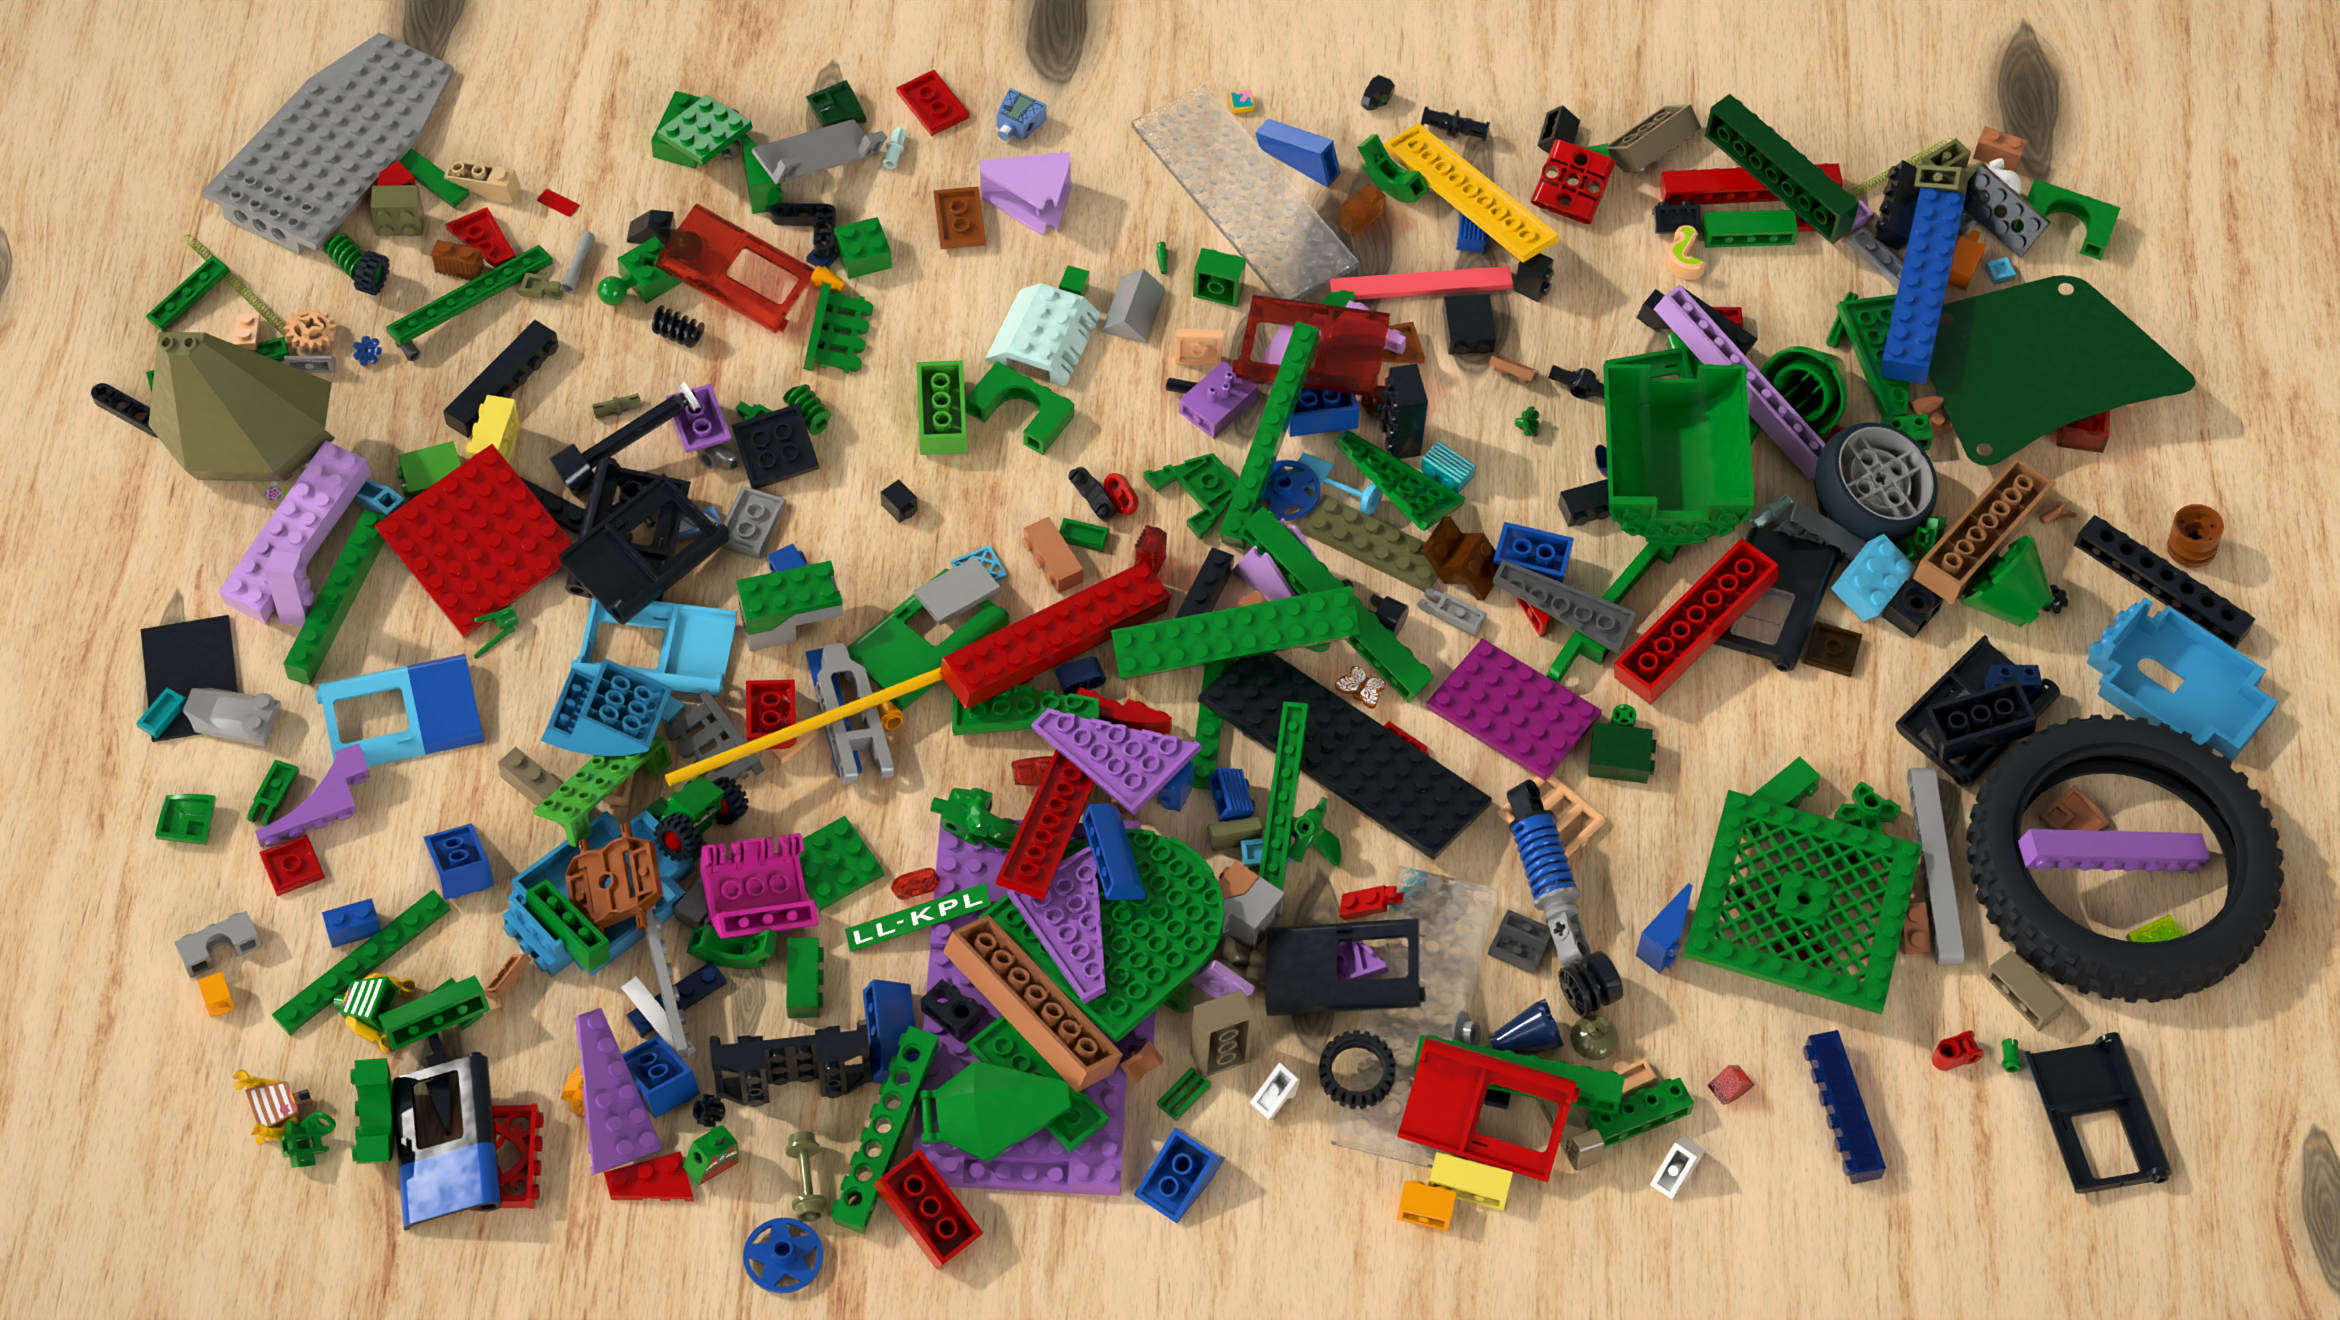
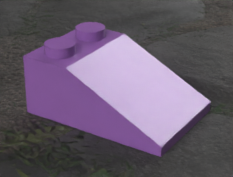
M708 384L690 389L695 392L696 400L701 409L697 408L694 412L688 405L684 412L670 419L685 452L688 453L731 441L730 432L712 385Z

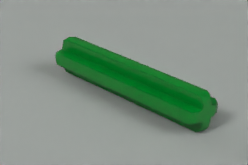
M1848 292L1844 301L1858 299V295ZM1839 313L1826 341L1827 346L1833 348L1838 347L1845 331Z

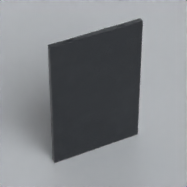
M229 615L141 629L148 709L167 687L187 699L192 688H214L238 693ZM182 709L158 738L151 735L152 742L199 735L201 733L194 732L190 720L183 713Z

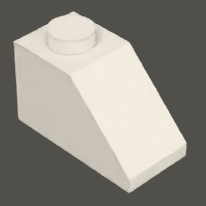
M1685 1136L1681 1137L1672 1146L1650 1185L1673 1199L1694 1171L1705 1149Z

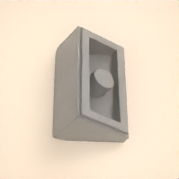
M284 356L286 365L306 373L335 372L336 358L333 356Z

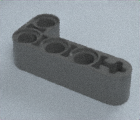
M1800 502L1791 503L1781 512L1773 531L1836 549L1840 555L1838 562L1847 567L1867 543L1866 540L1851 534L1839 524Z

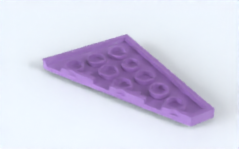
M1049 708L1031 724L1032 729L1133 816L1202 749L1197 741L1193 743L1180 740L1178 737L1171 735L1164 736L1161 733L1144 729L1139 731L1127 728L1126 725H1114L1108 721L1094 718L1090 720L1076 717L1075 714L1061 713L1058 710Z

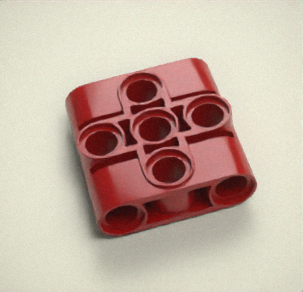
M1555 140L1547 161L1542 167L1541 176L1530 202L1547 211L1584 224H1591L1599 203L1604 196L1605 188L1616 162L1612 158L1563 140ZM1579 158H1584L1587 163L1578 165L1575 161ZM1549 171H1555L1558 175L1555 178H1549L1546 174ZM1571 178H1575L1579 181V183L1577 185L1572 186L1569 185L1567 181ZM1591 186H1597L1600 191L1591 193L1588 189ZM1566 198L1571 203L1567 206H1562L1559 201Z

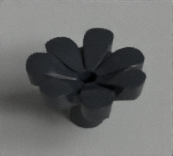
M2050 585L2055 599L2047 607L2043 606L2042 609L2049 612L2053 608V612L2059 614L2061 606L2066 607L2068 605V599L2065 598L2066 592L2065 590H2060L2056 585Z

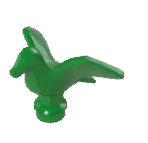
M1322 797L1316 807L1307 810L1303 816L1299 818L1294 817L1291 835L1295 838V841L1289 849L1288 858L1302 863L1306 850L1313 845L1317 846L1331 864L1339 866L1341 860L1339 839L1325 829L1322 824V819L1327 810V798Z

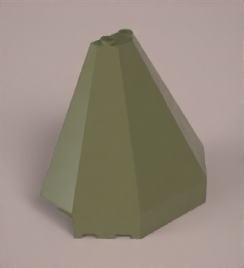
M159 332L149 426L183 469L197 480L286 482L293 476L292 473L299 466L305 465L315 456L325 440L332 442L335 439L334 436L325 430L332 382L204 332Z

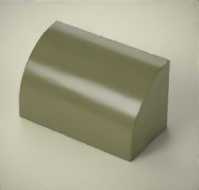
M1258 816L1208 824L1207 832L1212 851L1240 847V841L1261 839L1262 825Z

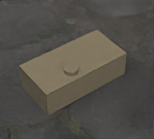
M1242 989L1194 1006L1190 1053L1203 1078L1250 1062L1254 1014Z

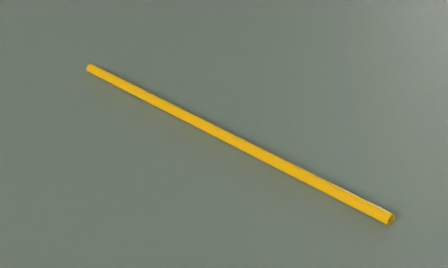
M941 667L665 775L666 781L669 786L675 785L943 680L944 678L940 674Z

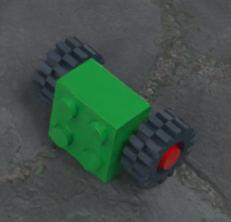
M700 775L694 781L689 780L682 790L678 793L675 791L670 795L667 800L668 808L663 814L661 822L654 828L656 830L654 836L657 837L654 841L656 844H660L658 849L660 851L663 849L665 851L663 855L665 857L670 855V860L672 861L677 860V862L688 859L700 849L699 847L702 846L700 841L702 839L701 834L713 826L715 819H717L718 824L721 825L723 823L724 826H727L746 813L749 807L746 804L749 803V800L744 798L747 794L745 791L741 792L742 786L740 784L736 786V781L734 779L729 781V777H719L711 782L703 775Z

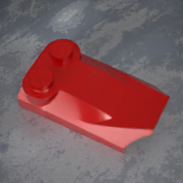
M795 679L746 681L747 743L796 724ZM797 737L764 750L788 749L797 743Z

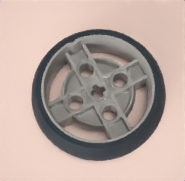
M1874 422L1859 423L1844 428L1829 439L1817 461L1815 471L1816 488L1819 499L1827 514L1845 530L1866 541L1885 534L1891 542H1897L1916 533L1918 526L1927 523V518L1931 517L1938 496V482L1934 466L1924 449L1911 436L1898 428ZM1841 461L1846 466L1843 473L1841 468ZM1910 493H1911L1912 504H1911V502L1908 500V497H1909Z

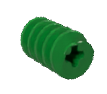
M341 233L336 237L330 238L325 243L323 251L355 281V269H358V261L361 262V256L364 255L365 251L360 249V246L355 244L346 233Z
M804 384L791 388L784 394V402L788 406L799 403L809 433L812 435L819 434L826 428L828 420L832 415L831 412L826 410L825 404L821 403L820 398L816 397L815 392L810 391L809 385Z

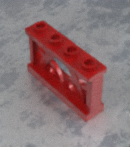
M532 1103V1105H493L494 1118H506L504 1125L494 1122L495 1138H497V1134L500 1135L496 1142L497 1150L507 1139L522 1155L516 1164L504 1174H502V1170L498 1165L500 1190L502 1193L501 1208L534 1209L535 1200L540 1198V1185L536 1184V1176H541V1160H537V1154L542 1152L543 1147L542 1136H539V1128L544 1126V1113L539 1112L537 1103ZM516 1118H526L530 1122L528 1129L524 1131L519 1129L522 1122L515 1124L513 1130L509 1126ZM530 1137V1142H529V1147H528V1145L525 1143L524 1140ZM527 1166H528V1176H527L526 1174L522 1173V1172L527 1168ZM518 1182L526 1184V1189L521 1195H511L505 1188V1185L510 1183L511 1187L518 1191L516 1188Z

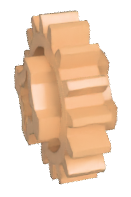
M310 306L307 307V311L298 308V314L291 312L290 319L285 320L284 334L286 335L287 343L292 342L293 349L299 346L302 353L305 349H309L310 354H312L313 349L316 348L321 352L323 345L330 347V341L335 340L336 326L334 325L333 317L328 318L327 311L320 313L319 307L315 311H311Z

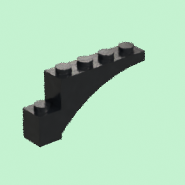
M1657 289L1643 303L1636 318L1654 331L1657 328L1671 329L1654 310L1656 305L1665 296ZM1685 289L1746 356L1758 339Z

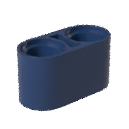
M1095 656L1065 664L1055 671L1057 680L1066 696L1070 693L1076 694L1080 687L1086 690L1095 689L1103 685L1107 680L1099 660Z

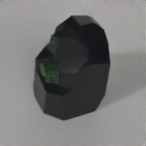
M1381 75L1372 78L1363 94L1361 106L1368 111L1386 105L1395 90V85L1391 79Z

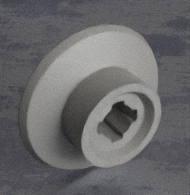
M1459 1011L1455 1016L1452 1026V1041L1460 1040L1466 1044L1478 1046L1481 1037L1479 1023L1471 1021L1467 1012Z

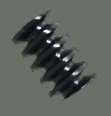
M663 305L659 306L652 321L653 333L661 334L664 338L669 337L671 341H677L680 345L685 344L687 348H693L702 337L705 324L700 322L696 327V319H692L688 323L689 317L687 315H684L680 320V312H676L672 317V309L669 308L664 313L665 307Z

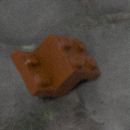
M1451 516L1443 517L1421 549V552L1444 584H1466L1476 600H1485L1495 585L1493 578L1499 568V565L1493 563L1496 550L1484 533H1462Z

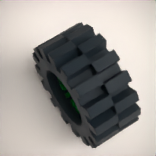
M366 251L361 256V262L358 261V269H355V289L373 296L380 293L381 288L385 286L384 281H387L386 275L389 274V258L372 251Z

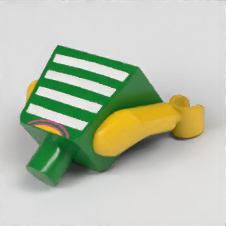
M376 972L363 979L353 980L349 984L345 995H336L334 1007L340 1011V1014L346 1019V1025L355 1034L371 1043L373 1041L379 1043L380 1051L389 1053L390 1049L382 1045L383 1042L388 1041L385 1034L382 1036L378 1034V1032H383L378 1015L392 1010L399 989L402 997H413V991L405 988L414 989L415 983L410 978L400 982L396 977Z

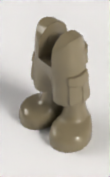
M1226 937L1221 964L1253 986H1266V953L1256 950L1251 951L1250 955L1241 953L1236 949L1235 940ZM1233 965H1241L1248 967L1247 969L1237 968Z

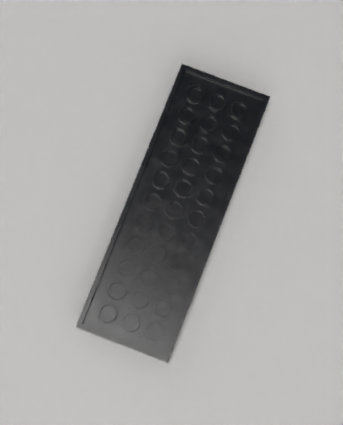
M1274 653L1238 659L1199 694L1198 702L1275 754L1277 751L1283 702L1307 703L1309 705L1300 771L1432 860H1435L1491 805L1492 798Z

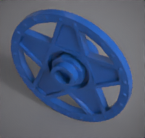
M1293 460L1276 461L1270 476L1271 481L1268 482L1262 499L1270 500V511L1276 515L1278 521L1282 518L1285 521L1301 518L1308 514L1319 500V479L1310 467L1301 462ZM1284 467H1295L1303 471L1290 475ZM1312 481L1315 485L1313 498L1304 491ZM1290 505L1302 508V510L1295 513L1284 514Z
M793 1218L769 1220L758 1226L745 1243L743 1251L745 1270L750 1279L766 1291L779 1294L798 1291L810 1284L819 1273L823 1262L822 1243L817 1233L800 1220ZM786 1225L798 1227L808 1233V1235L792 1238ZM771 1228L769 1242L753 1244L762 1232ZM817 1247V1260L811 1271L804 1258ZM749 1259L765 1265L761 1279L752 1270ZM785 1275L800 1281L789 1286H776Z

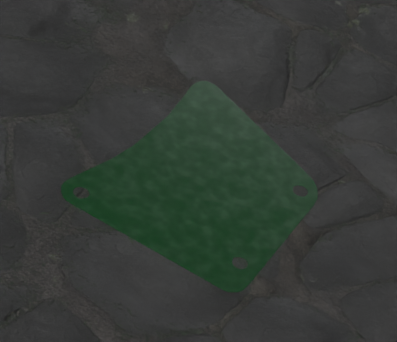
M2067 275L2051 276L1944 304L1942 315L1949 314L1953 316L1955 321L1951 326H1943L1940 323L1929 372L1939 397L1944 398L1942 404L1967 457L1972 462L1983 466L1997 464L2040 437L2072 422L2127 404L2183 394L2190 391L2196 382L2192 373L2098 290L2083 279ZM2068 283L2073 286L2074 291L2070 295H2063L2059 292L2058 287L2060 284ZM1983 443L1989 444L1993 451L1988 456H1982L1977 452L1978 445Z

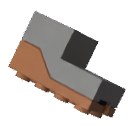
M1235 861L1230 868L1225 867L1219 876L1218 884L1222 891L1225 917L1222 935L1215 952L1228 936L1248 950H1255L1267 936V928L1274 927L1283 914L1285 893Z

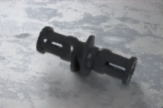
M1427 106L1424 108L1421 120L1422 126L1426 124L1438 127L1441 130H1448L1447 136L1453 131L1454 139H1457L1459 133L1465 136L1470 135L1486 141L1490 126L1488 121L1483 123L1474 121L1471 118L1460 117L1458 109L1454 115H1450L1447 112L1430 110Z

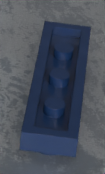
M713 961L673 985L677 986L680 1001L676 1002L678 1010L683 1009L685 1011L727 984L726 978ZM660 993L654 998L665 1011ZM638 1008L626 1015L628 1022L641 1038L655 1030Z

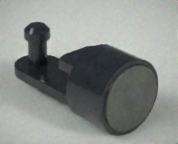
M1342 580L1345 587H1354L1353 583L1350 580ZM1372 594L1370 602L1378 609L1376 613L1369 609L1367 610L1374 613L1378 617L1379 622L1397 636L1406 622L1409 606L1389 596L1383 599Z

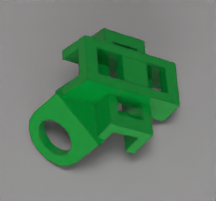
M1937 515L1928 517L1927 524L1917 527L1914 544L1922 546V556H1925L1943 537L1944 530L1947 527V517Z
M318 1111L307 1116L301 1123L294 1124V1121H289L284 1126L286 1135L279 1138L283 1157H290L292 1168L316 1165L314 1154H322L329 1150V1146L323 1147L321 1137L335 1129L336 1122L328 1114ZM318 1118L326 1120L329 1125L321 1123ZM309 1139H312L313 1148L310 1147Z

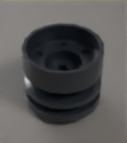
M1596 951L1585 956L1581 964L1573 962L1570 966L1560 968L1558 972L1562 992L1570 1007L1580 1017L1589 1015L1591 1011H1598L1601 1006L1600 1004L1608 1006L1623 997V986L1617 969L1602 951Z

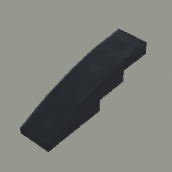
M438 1033L428 1036L429 1044L434 1053L426 1057L428 1068L446 1063V1056ZM450 1074L433 1078V1080L425 1082V1085L445 1134L450 1136L452 1135L454 1109Z

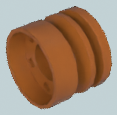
M2190 504L2177 511L2167 541V550L2172 559L2181 565L2197 568L2212 562L2216 556L2224 530L2223 519L2219 513L2211 507L2202 504Z

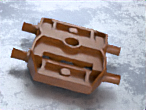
M630 822L620 824L622 837L610 841L604 848L590 850L589 840L583 839L579 841L581 854L572 858L565 873L569 901L603 935L604 928L636 916L637 929H647L646 913L663 895L655 844L648 840L633 837ZM625 852H628L631 873L635 890V897L633 898V889L630 886L628 875L629 866L626 862ZM611 876V884L608 888H605V882Z

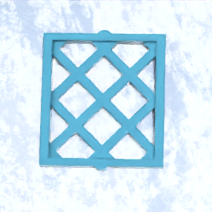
M990 545L951 561V565L955 568L957 565L962 564V561L976 557L982 565L983 562L991 564L990 569L986 570L990 575H996L993 577L995 581L1007 577V573ZM987 552L992 555L993 560L985 558ZM995 565L999 567L1001 573L993 571Z

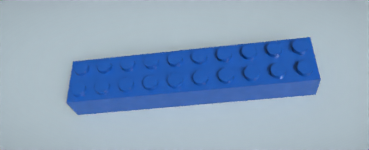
M1920 187L1882 359L1881 377L1927 384L1962 222L1966 194Z

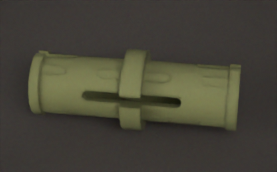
M638 393L621 398L616 396L612 397L613 400L592 404L596 419L612 414L621 415V412L642 408Z

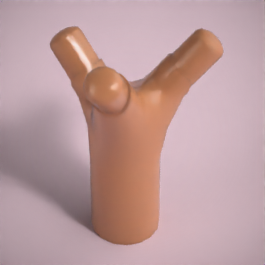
M2058 501L2052 510L2041 515L2039 519L2044 525L2055 518L2063 516L2076 517L2077 514L2063 510L2067 506V502L2061 503V501Z

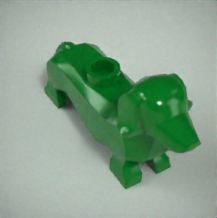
M972 788L969 792L955 791V800L966 807V824L970 833L965 837L964 841L977 846L981 839L986 845L1010 850L1020 828L1015 825L1014 820L1010 818L1001 819L990 813L987 809L988 793L983 789Z

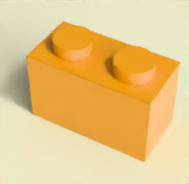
M1405 1181L1397 1220L1448 1231L1456 1192L1444 1186H1427L1421 1181Z

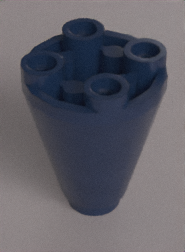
M1546 999L1534 1003L1495 1031V1035L1489 1037L1493 1049L1500 1051L1511 1050L1516 1054L1554 1050L1564 1046Z

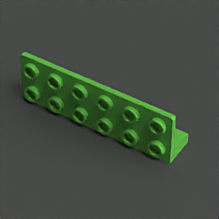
M654 736L649 750L643 753L624 756L596 755L533 810L534 814L564 825L569 845L578 847L579 841L587 839L593 833L588 812L645 762L648 773L653 776H658L672 763L666 739Z

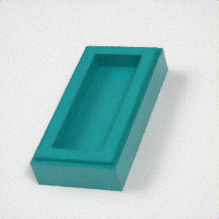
M167 687L136 722L137 727L158 738L184 708L187 698Z

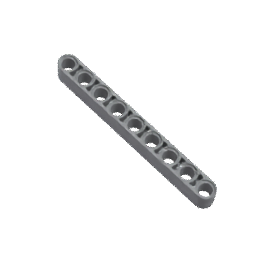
M1909 768L1907 784L1916 843L1922 844L1919 862L1936 965L1963 964L1964 946L1935 768Z

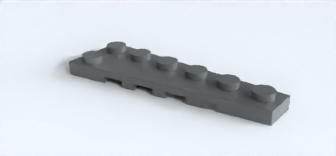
M1502 560L1493 578V583L1617 654H1619L1636 618L1637 612L1505 560Z

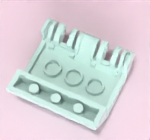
M1043 283L1021 289L985 361L992 364L998 361L1003 365H1009L1011 359L1049 371L1050 383L1066 386L1070 375L1074 371L1070 365H1077L1091 336L1087 331L1094 330L1101 314L1085 297Z

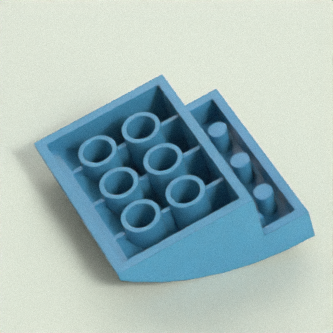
M604 658L594 678L571 668L540 741L558 748L589 755L624 756L647 752L672 688Z

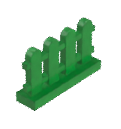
M822 282L803 369L812 371L814 363H818L820 368L825 369L826 365L843 369V373L849 374V371H858L861 368V359L852 355L853 352L861 353L864 351L865 341L862 338H858L857 334L863 335L869 330L868 321L860 318L861 315L870 316L872 314L873 304L865 301V297L862 296L856 299L843 296L840 291H836V294L830 293L831 284ZM826 307L831 308L832 312L825 311ZM840 310L853 313L855 317L838 314L837 312ZM822 326L828 327V330H823L821 328ZM835 328L843 331L851 332V336L833 332V330ZM818 344L824 345V349L817 348ZM833 347L846 350L847 354L830 351L829 349Z

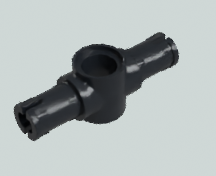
M1556 365L1552 366L1548 379L1567 385V388H1570V393L1574 397L1586 399L1594 395L1605 399L1604 384L1596 379V374L1593 371L1580 368L1572 372Z

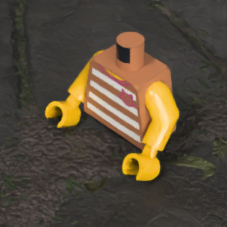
M238 1070L232 1076L233 1079H239L233 1085L236 1090H242L245 1086L248 1088L245 1091L257 1122L251 1135H258L255 1140L258 1145L268 1141L280 1140L279 1138L286 1135L284 1126L289 1121H294V1124L302 1122L298 1108L313 1103L308 1089L292 1094L287 1081L249 1076L245 1070Z

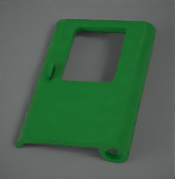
M945 568L944 570H942L939 574H937V575H936L934 578H932L931 580H933V579L939 577L940 575H942V574L948 572L949 569H946V568ZM912 594L846 648L850 659L865 667L867 676L881 688L886 689L940 668L943 657L1007 627L1010 617L1004 608L997 607L987 599L978 604L982 608L980 612L939 645L933 646L905 624L925 608L916 598L915 594ZM939 681L890 701L902 712Z

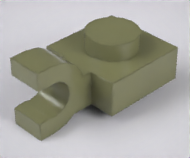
M525 273L519 289L520 296L543 299L544 294H547L553 299L561 300L564 294L563 290H560L561 282H549L548 276Z

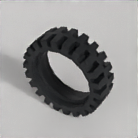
M1354 1030L1353 1034L1346 1031L1343 1032L1341 1037L1340 1035L1335 1036L1333 1041L1327 1043L1319 1062V1077L1321 1086L1324 1087V1092L1326 1095H1330L1332 1101H1339L1340 1106L1350 1105V1109H1356V1106H1360V1109H1366L1367 1105L1373 1107L1377 1104V1101H1383L1385 1096L1391 1091L1396 1074V1062L1391 1048L1388 1049V1044L1384 1040L1381 1042L1379 1036L1374 1035L1372 1037L1370 1032L1364 1031V1034H1360V1030ZM1351 1048L1366 1049L1374 1053L1380 1060L1383 1068L1382 1077L1378 1084L1372 1089L1362 1092L1349 1091L1340 1086L1332 1073V1063L1338 1054Z

